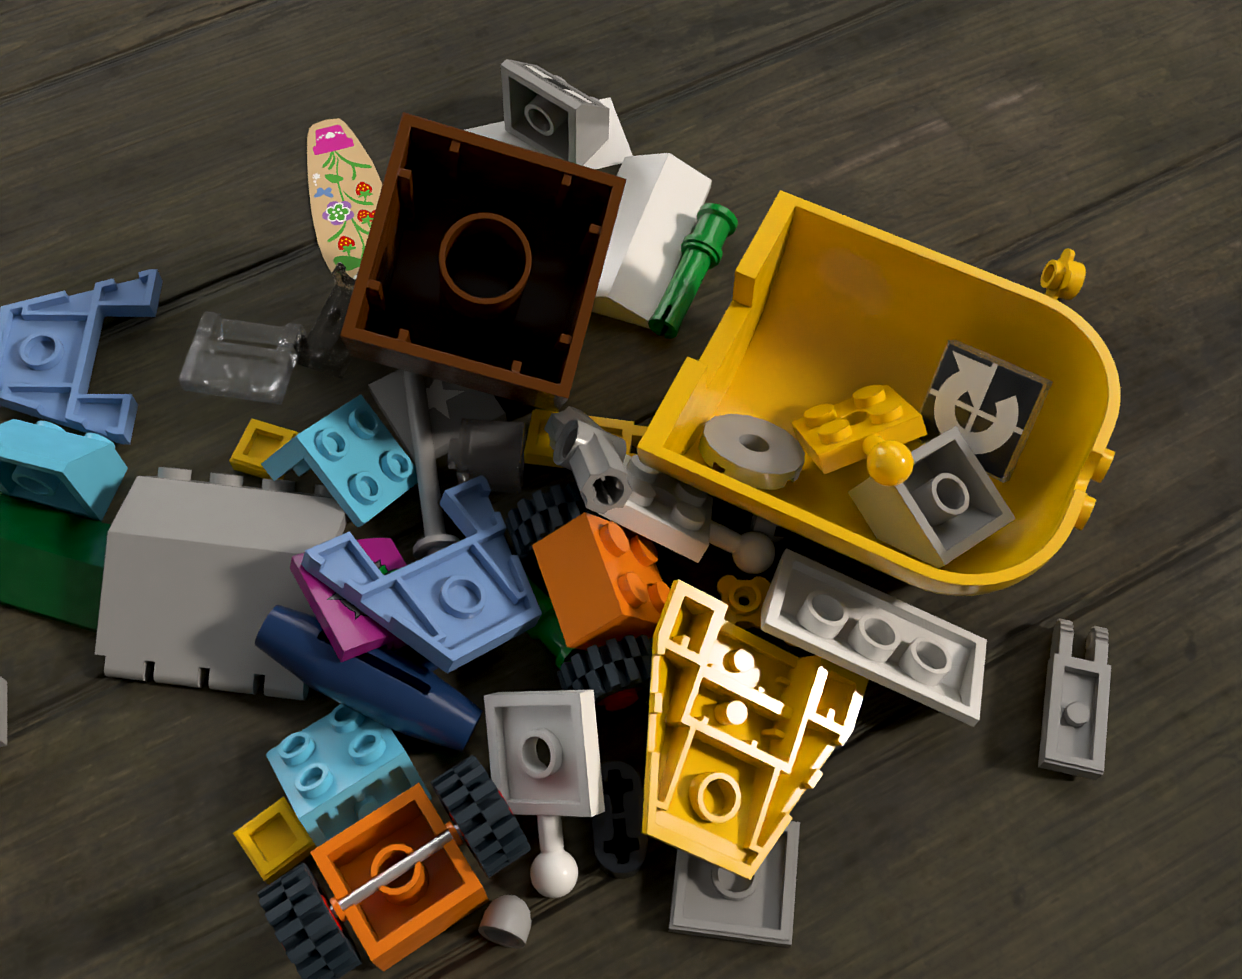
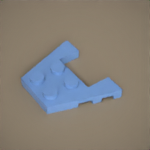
M149 269L138 272L139 279L116 284L114 278L95 283L94 290L68 296L64 290L1 306L0 406L85 433L99 434L116 443L130 444L138 404L132 394L87 393L104 317H156L163 282L158 270Z
M483 475L445 490L439 503L466 536L465 539L390 574L383 575L349 531L305 550L301 563L307 572L447 674L535 627L542 615L519 556L511 554L504 537L507 527L501 513L494 512L488 498L491 489Z

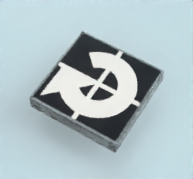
M948 340L919 411L922 415L927 435L917 438L915 441L924 445L956 426L987 475L1003 483L1007 482L1013 474L1053 381L958 340Z

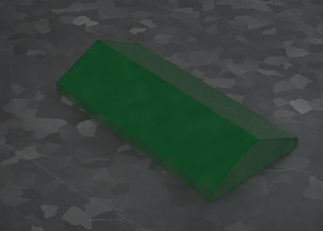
M0 493V604L97 633L107 535L111 525Z

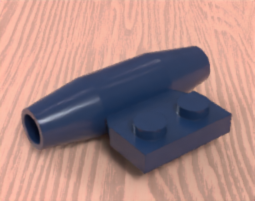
M276 605L270 611L255 639L256 647L310 688L401 734L462 753L483 713L481 708L434 674L433 671L439 667L409 645L395 651L384 645L340 662L316 616L281 605Z

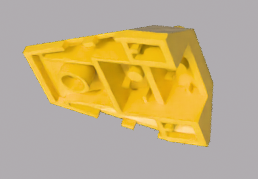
M678 579L672 583L653 634L642 833L741 878L751 880L793 819L789 814L806 789H813L823 775L820 771L823 764L835 747L843 746L853 732L869 679L817 655L799 658L723 619L728 607L727 604Z

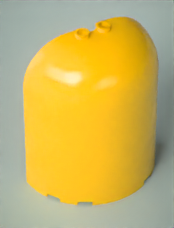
M780 190L735 270L733 298L699 361L687 356L637 446V454L640 462L650 468L907 584L942 595H981L1002 590L1034 574L1058 552L1073 528L1081 531L1086 525L1096 502L1095 498L1085 493L1091 479L1101 483L1115 455V451L1106 447L1119 415L1121 401L1120 382L1115 362L1102 338L1085 319L1058 300ZM949 344L1043 384L1003 478L1000 479L986 472L1016 519L939 569L877 539L848 494V491L871 477L867 469V458L823 474L804 450V464L798 479L795 482L788 480L783 488L764 490L753 488L724 475L725 469L716 462H714L713 468L705 463L698 449L705 423L715 416L725 414L749 415L769 421L786 430L796 439L791 421L804 417V412L816 405L826 403L835 405L853 398L852 395L855 391L869 385L890 386L921 414ZM919 439L904 443L910 452L926 444Z

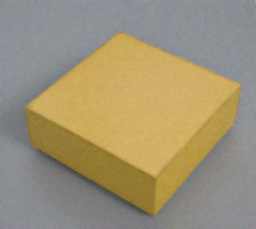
M251 418L229 462L234 470L260 478L272 479L261 463L299 433ZM285 474L277 480H283Z
M285 797L279 799L233 832L245 853L268 885L309 856L310 852L317 848Z

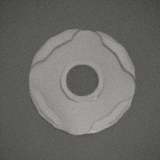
M740 414L719 415L706 422L698 448L703 460L710 467L713 468L714 462H716L725 469L724 475L753 488L764 490L783 488L788 480L795 482L800 475L805 457V452L800 443L786 430L769 421Z

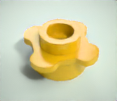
M1066 248L1058 260H1050L1044 267L1040 282L1041 286L1046 288L1045 295L1056 300L1058 298L1072 300L1081 290L1086 270L1084 264L1073 261L1075 257L1074 250Z
M732 575L723 576L717 584V591L721 594V601L728 605L723 619L742 629L751 627L760 629L761 607L770 587L769 581L761 576H756L752 580H737ZM747 598L749 600V604L745 606L741 605L739 603V599Z

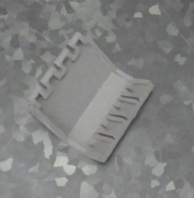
M158 467V476H137L107 535L95 655L105 656V675L107 677L147 681L151 675L152 662H155L154 681L156 683L201 688L205 682L206 670L210 668V689L246 694H256L260 686L261 675H265V696L305 701L309 693V686L256 647L255 639L264 620L276 605L315 616L290 570L291 557L342 535L347 522L351 521L327 488L319 484H315L314 494L294 492L295 482L286 480L273 481V479L263 478L262 488L242 486L243 476L210 473V482L191 480L192 470Z

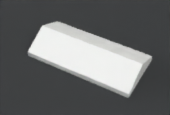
M670 153L626 156L622 162L617 176L627 180L591 312L649 328V319L653 316L683 257L681 244L685 236L693 233L697 223L696 215L700 207L705 203L712 183L711 179Z
M785 549L761 607L762 631L974 727L980 719L986 639L796 552Z

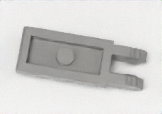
M1059 618L1053 628L1050 648L1051 658L1048 660L1038 767L1097 780L1103 775L1105 764L1111 665H1107L1109 633L1107 628L1092 627L1086 639L1085 660L1072 657L1073 622Z

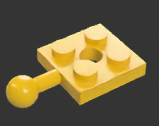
M869 385L860 388L853 393V398L835 405L828 403L816 405L805 411L804 417L791 421L797 441L823 474L867 458V469L870 476L877 483L884 486H896L909 478L913 470L914 460L912 453L904 443L927 435L922 415L888 385Z

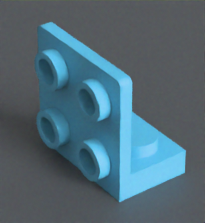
M361 394L296 435L261 463L273 481L292 469L298 477L312 469L357 527H361L418 483L415 465Z
M343 704L338 705L330 714L302 731L289 735L266 754L299 821L317 847L417 783H420L429 800L432 799L409 756L391 728L385 727Z

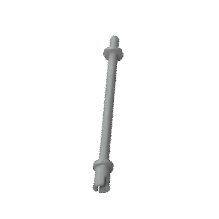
M403 370L425 537L418 540L413 546V555L416 559L420 560L459 542L460 539L454 535L446 534L443 508L439 504L441 493L424 376Z

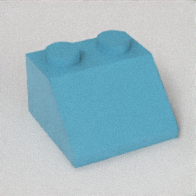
M12 419L0 424V491L3 494L96 521H102L128 469L115 450L113 442L95 433H86L84 436L69 433L47 421H38L37 424Z

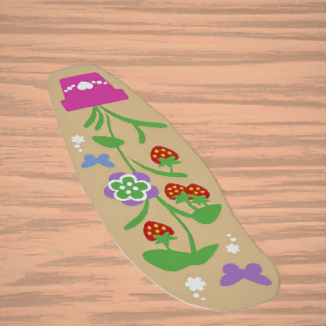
M339 118L328 119L313 124L309 128L307 137V167L311 212L318 245L328 268L335 279L352 293L380 196L382 182L371 158L348 125Z

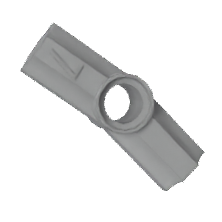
M568 406L564 411L551 413L544 430L548 433L550 447L554 450V463L572 471L586 508L600 514H605L613 508H623L633 492L627 480L628 474L623 465L626 455L625 440L604 431L587 414L574 407Z

